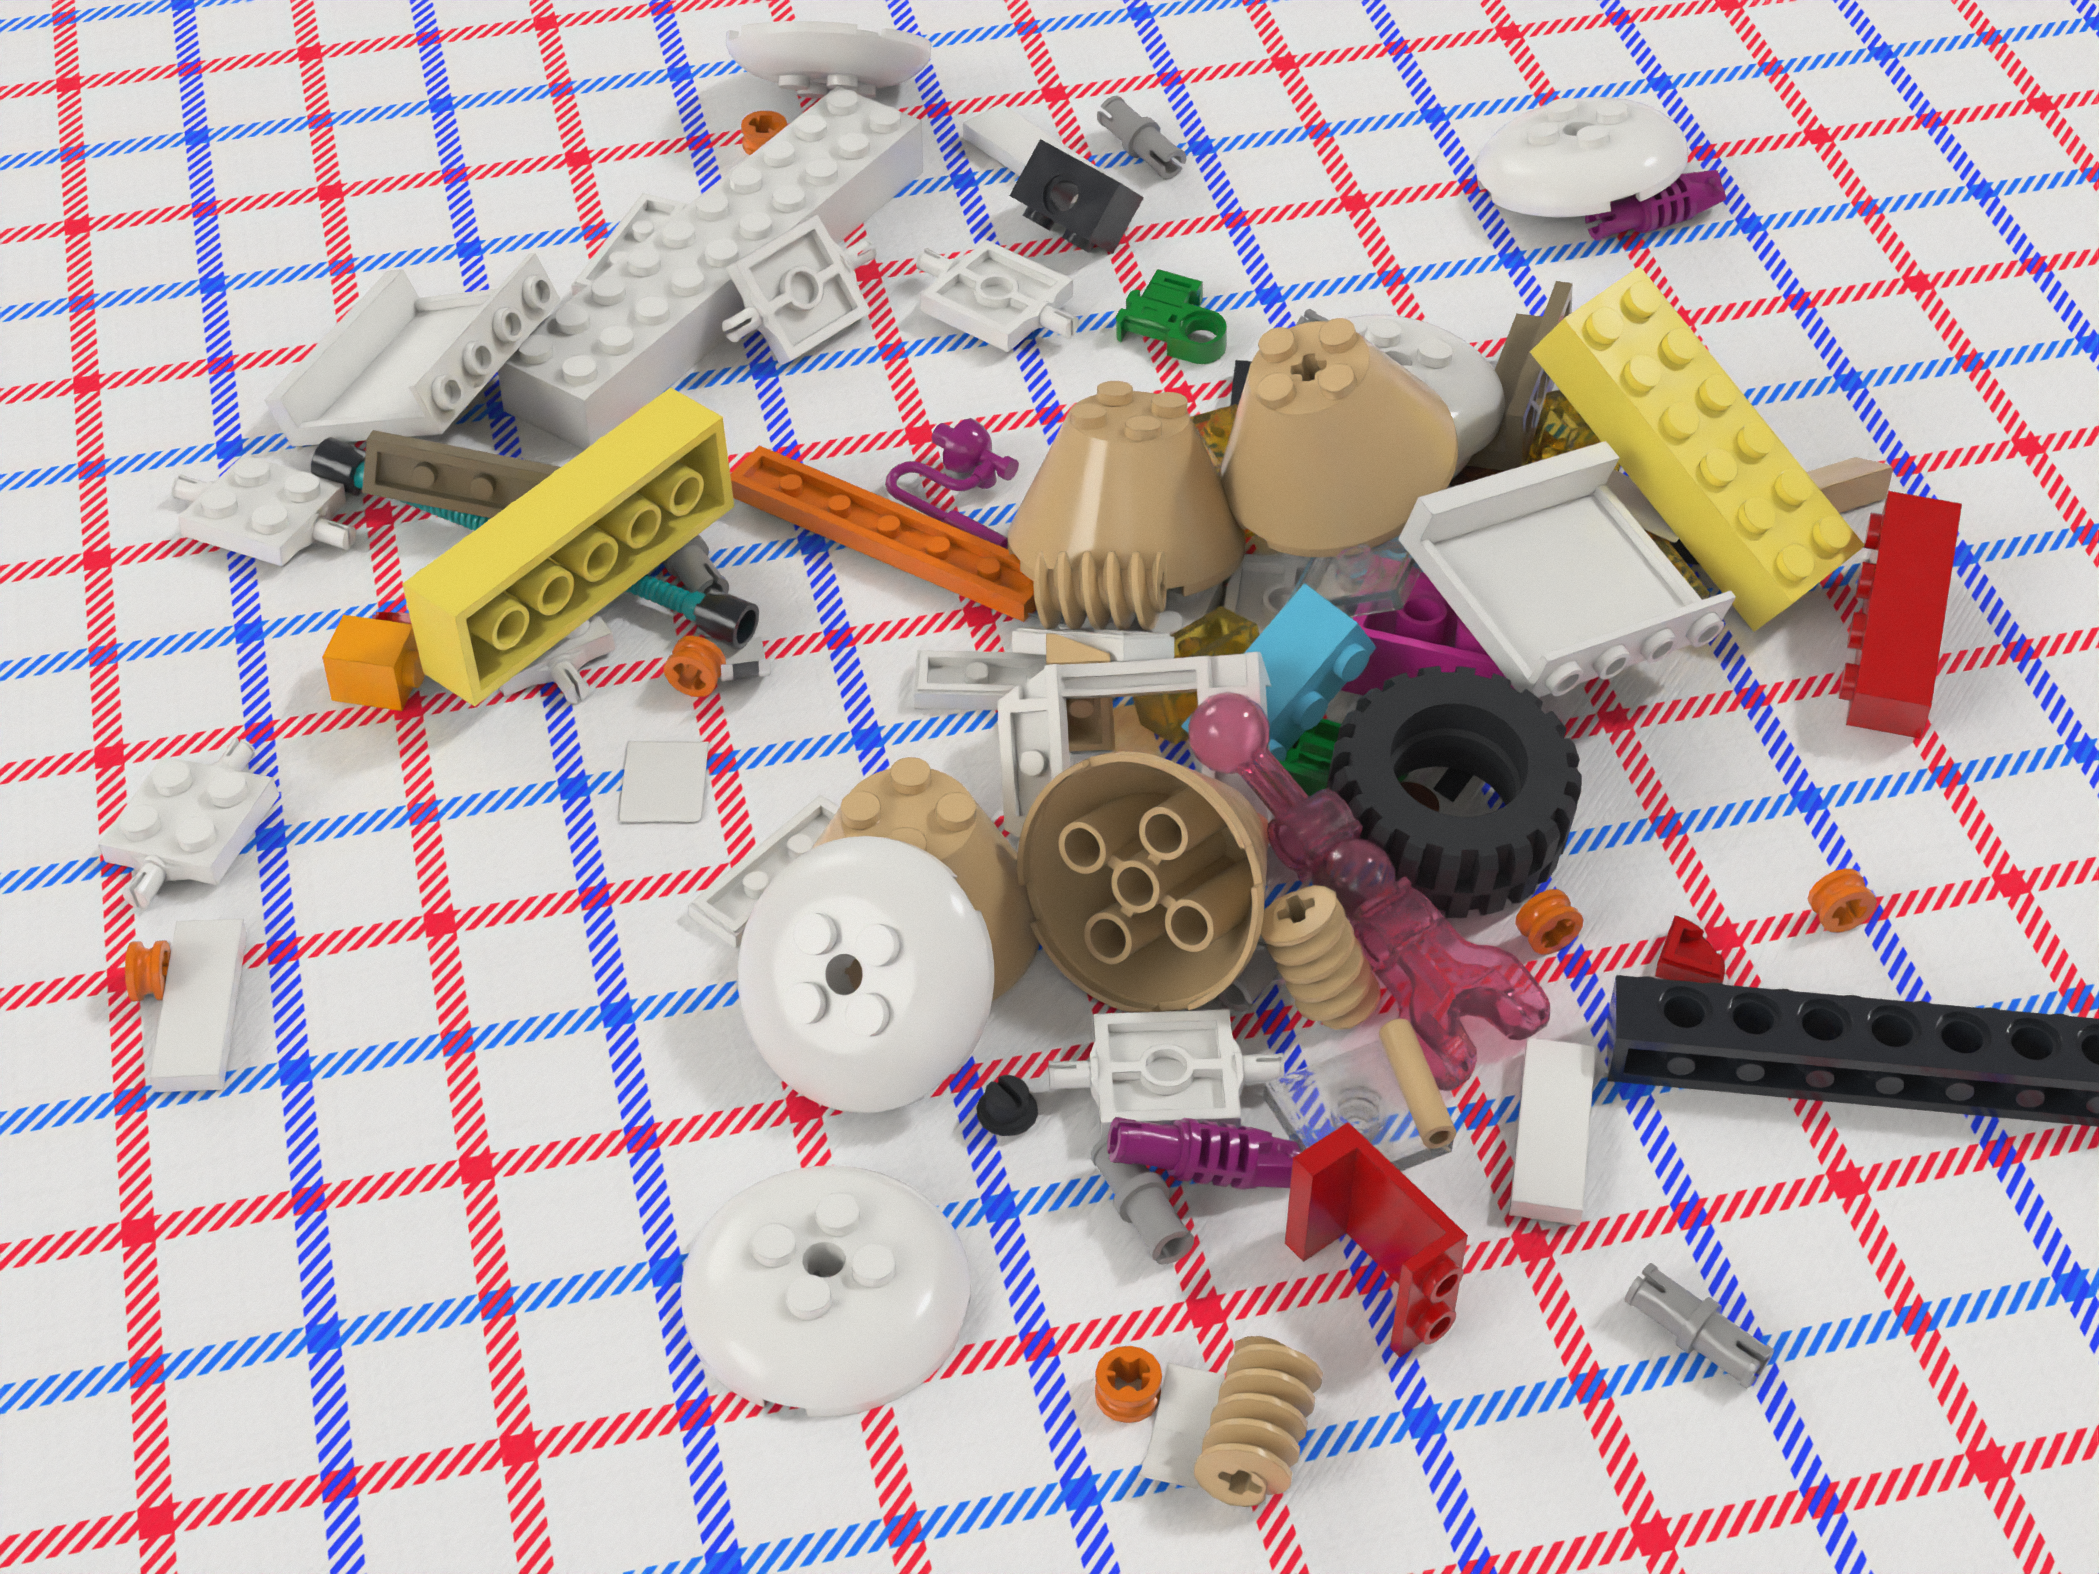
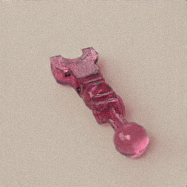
M1225 691L1208 696L1193 711L1188 724L1189 745L1196 759L1211 771L1230 775L1238 773L1275 816L1268 823L1267 834L1270 845L1279 860L1286 867L1295 871L1302 883L1312 878V885L1326 886L1336 892V898L1345 910V917L1350 921L1354 929V936L1361 944L1363 954L1369 961L1372 971L1391 992L1398 1003L1399 1015L1397 1019H1407L1411 1022L1439 1090H1454L1469 1080L1477 1062V1049L1463 1027L1460 1017L1469 1015L1484 1018L1508 1039L1519 1041L1533 1036L1548 1025L1551 1011L1549 999L1542 987L1514 954L1491 945H1476L1466 941L1423 893L1411 886V882L1406 876L1396 882L1395 868L1388 854L1372 841L1358 838L1363 826L1358 820L1355 821L1350 808L1336 792L1330 789H1321L1308 796L1269 751L1270 722L1263 708L1247 695Z

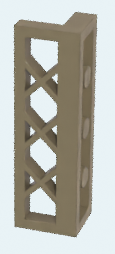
M1555 282L1543 316L1516 313L1495 367V372L1500 379L1505 397L1502 424L1493 440L1485 448L1472 455L1466 466L1507 471L1525 465L1554 386L1552 379L1532 356L1530 351L1566 316L1572 313L1573 283Z
M372 430L366 441L362 493L493 518L510 503L519 499L561 467Z

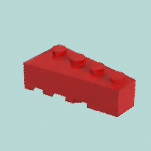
M1888 491L1882 514L1870 513L1864 548L1872 550L1869 563L1862 562L1855 595L1856 598L1863 599L1862 613L1854 612L1847 642V648L1856 649L1854 664L1845 663L1838 699L1849 701L1846 725L1921 739L1932 706L1962 503Z

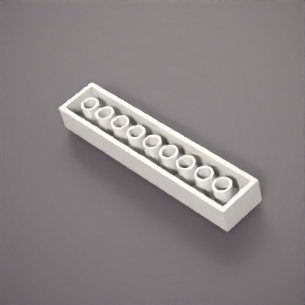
M836 86L543 320L498 370L504 411L583 450L590 447L599 438L605 436L635 414L640 408L658 397L727 338V334L742 326V323L725 332L722 329V322L746 309L743 298L725 267L817 214L830 238L838 245L923 173L922 120L861 96L852 90Z

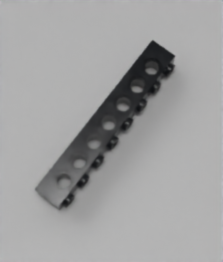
M1616 975L1607 1016V1081L2099 1127V1019L2075 1017L2065 1014L2009 1011L1991 1007L1976 1008L1932 1004L1924 1001L1909 1002L1865 998L1857 995L1843 996L1799 992L1789 989L1733 986L1715 982L1700 983L1657 979L1649 976Z

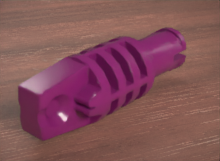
M1718 170L1684 173L1666 189L1641 202L1636 198V194L1610 202L1611 211L1586 215L1585 223L1602 221L1598 226L1588 229L1590 236L1594 240H1601L1607 236L1630 229L1640 233H1648L1691 220L1695 215L1725 201V190L1722 186Z
M1115 1117L1110 1125L1107 1138V1153L1110 1154V1162L1159 1167L1160 1169H1166L1168 1175L1173 1176L1178 1181L1189 1182L1193 1179L1195 1183L1208 1184L1212 1182L1213 1185L1227 1187L1230 1184L1232 1188L1243 1190L1255 1189L1256 1187L1290 1188L1293 1157L1301 1153L1297 1142L1273 1137L1272 1133L1247 1126H1240L1237 1129L1235 1125L1221 1123L1218 1126L1216 1122L1205 1120L1199 1123L1197 1119L1183 1118L1181 1121L1176 1120L1173 1125H1159Z

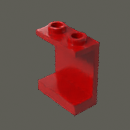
M1349 1122L1293 1157L1285 1244L1304 1262L1344 1234H1347L1399 1284L1390 1349L1400 1358L1421 1342L1430 1345L1442 1338L1452 1327L1456 1319L1455 1308L1459 1285L1464 1274L1462 1267L1468 1235Z

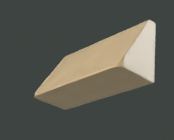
M1854 457L1806 473L1835 509L1841 513L1886 499L1893 469L1885 463Z
M1046 633V665L1111 662L1109 653L1058 634ZM1113 697L1066 699L1069 751L1114 750Z

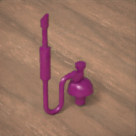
M972 418L964 419L955 428L940 423L932 433V442L944 448L943 464L945 468L959 474H971V477L964 480H956L924 463L907 461L892 468L886 476L885 486L888 493L895 499L929 517L1008 549V537L956 510L947 513L897 486L899 477L907 473L920 474L954 491H967L976 486L982 489L993 487L997 482L995 470L999 477L1007 481L1014 478L1019 467L1018 460L1010 456L1002 458L992 453L991 437L985 427Z

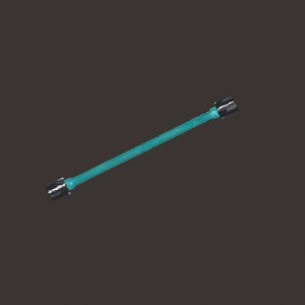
M327 438L319 444L313 454L311 474L344 484L346 493L359 496L363 487L366 451L338 439ZM401 501L474 531L491 519ZM645 575L626 590L628 593L638 595L641 598L670 608L678 613H683L686 619L696 623L697 628L695 632L736 649L744 648L752 639L759 621V608L756 604L715 588H710L707 595L698 591L691 593L668 582Z

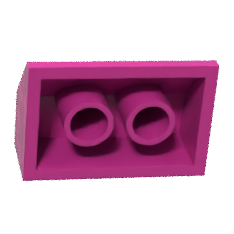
M1376 562L1353 620L1361 626L1377 648L1369 656V661L1364 671L1353 681L1347 682L1341 691L1364 696L1369 690L1374 688L1382 691L1384 681L1397 675L1407 673L1409 678L1417 677L1418 669L1440 666L1441 672H1455L1457 666L1476 668L1475 675L1489 679L1492 678L1493 673L1505 677L1424 572Z

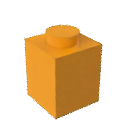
M343 614L322 656L332 701L402 711L412 689L419 688L425 677L412 624Z

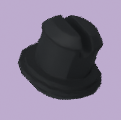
M1013 1075L997 1077L998 1083L990 1082L986 1086L985 1093L979 1099L976 1106L977 1119L982 1127L992 1134L1000 1136L1021 1134L1035 1124L1038 1116L1037 1102L1033 1095L1029 1093L1026 1083L1019 1077Z

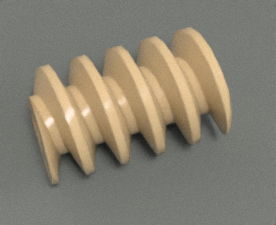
M1067 551L1059 552L1054 569L1047 568L1043 552H1039L1034 570L1033 586L1036 610L1041 624L1045 629H1055L1058 627L1063 616L1066 625L1070 629H1080L1088 616L1090 625L1095 630H1101L1106 628L1112 614L1116 627L1119 630L1130 629L1136 615L1143 630L1154 629L1160 614L1164 612L1166 606L1167 563L1165 552H1157L1152 569H1145L1140 551L1132 552L1127 569L1120 568L1115 551L1108 552L1103 569H1096L1091 551L1083 552L1078 569H1072Z
M1312 885L1288 893L1276 899L1265 908L1260 936L1267 943L1269 954L1277 962L1276 968L1286 981V988L1295 999V1006L1300 1014L1309 1020L1321 1021L1324 1026L1335 1030L1351 1029L1365 1021L1376 1009L1381 998L1380 984L1372 973V967L1363 954L1361 944L1354 936V929L1345 917V910L1336 898V892L1326 886Z
M1247 1336L1235 1341L1234 1355L1229 1359L1226 1379L1221 1383L1218 1403L1211 1413L1210 1428L1203 1438L1202 1453L1196 1459L1194 1466L1196 1480L1212 1497L1228 1505L1250 1507L1262 1503L1265 1500V1495L1280 1494L1290 1488L1292 1482V1471L1290 1468L1298 1462L1300 1456L1298 1442L1305 1438L1308 1422L1305 1418L1313 1412L1315 1407V1396L1313 1393L1322 1384L1323 1372L1316 1362L1305 1354L1275 1339L1263 1336Z

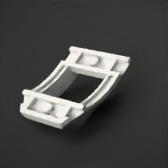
M1261 652L1126 662L1044 665V669L1023 685H1017L997 701L1004 830L1020 838L1027 814L1037 796L1058 774L1070 767L1066 699L1197 692L1202 774L1236 789L1251 803L1257 813H1260L1268 820L1272 833L1268 846H1273L1279 814H1274L1267 715L1266 687L1271 686Z

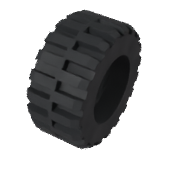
M1440 666L1418 669L1417 677L1409 678L1407 673H1402L1384 681L1382 691L1378 688L1369 690L1357 701L1356 710L1347 713L1339 728L1337 742L1334 745L1326 786L1327 793L1324 812L1325 822L1331 827L1330 840L1336 853L1342 858L1349 856L1347 868L1360 882L1364 884L1370 879L1376 884L1374 893L1391 903L1396 898L1410 903L1409 911L1428 915L1429 909L1445 911V918H1467L1468 911L1473 909H1479L1481 916L1504 910L1507 898L1512 904H1515L1534 894L1537 884L1547 882L1557 867L1559 857L1563 854L1581 794L1582 775L1577 769L1580 759L1573 741L1570 738L1564 739L1566 727L1553 711L1545 714L1541 710L1543 701L1526 688L1520 693L1510 687V679L1493 673L1491 679L1475 675L1476 668L1457 666L1455 672H1441ZM1428 767L1459 769L1480 778L1498 793L1506 806L1481 816L1460 817L1434 811L1416 801L1404 790L1397 779L1414 770Z

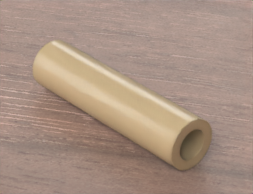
M1407 1019L1389 1021L1381 1027L1379 1037L1423 1145L1432 1149L1443 1147L1453 1141L1456 1136V1129L1412 1024Z

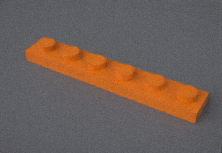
M760 445L730 474L734 499L1022 622H1025L1030 616L1028 613L1032 614L1036 609L1034 581L1020 571V560L1015 554L1009 555V550Z

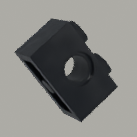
M1041 139L1009 195L1027 206L1022 216L1049 231L1055 222L1067 228L1062 238L1088 253L1091 252L1094 244L1112 254L1144 198L1122 183ZM1078 194L1076 203L1070 208L1071 201Z

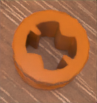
M757 111L747 115L741 123V132L744 135L742 146L745 153L748 155L753 154L788 126L785 117L774 111Z
M684 636L677 641L672 654L668 657L664 665V675L668 682L678 691L689 696L704 697L713 692L718 678L721 677V665L726 664V658L721 649L713 642L703 637Z
M1848 868L1833 871L1822 877L1814 884L1807 898L1812 910L1819 914V920L1824 929L1836 933L1848 931L1859 926L1870 917L1877 903L1873 892L1865 887V882L1860 872Z
M1549 889L1535 895L1521 907L1516 916L1515 924L1522 935L1528 937V942L1534 952L1541 955L1561 950L1578 936L1583 927L1584 919L1578 909L1570 906L1571 902L1568 896L1559 889Z
M167 940L155 941L152 948H145L141 941L129 943L125 957V981L128 996L132 1002L143 1001L146 994H153L157 1001H163L171 954Z
M1122 1346L1106 1352L1098 1361L1095 1371V1398L1101 1411L1111 1419L1124 1423L1139 1422L1151 1416L1159 1406L1162 1383L1161 1366L1154 1355L1143 1348ZM1120 1377L1123 1381L1131 1383L1139 1378L1142 1380L1141 1390L1136 1391L1129 1385L1117 1390L1115 1389V1379Z

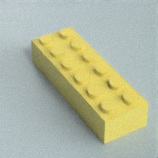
M1640 266L1566 316L1530 351L1600 441H1606L1620 457L1618 460L1620 466L1676 536L1679 537L1680 541L1721 592L1724 593L1731 590L1736 596L1732 605L1753 632L1796 602L1864 547V543Z
M670 387L402 583L423 673L475 707L734 507L723 417Z

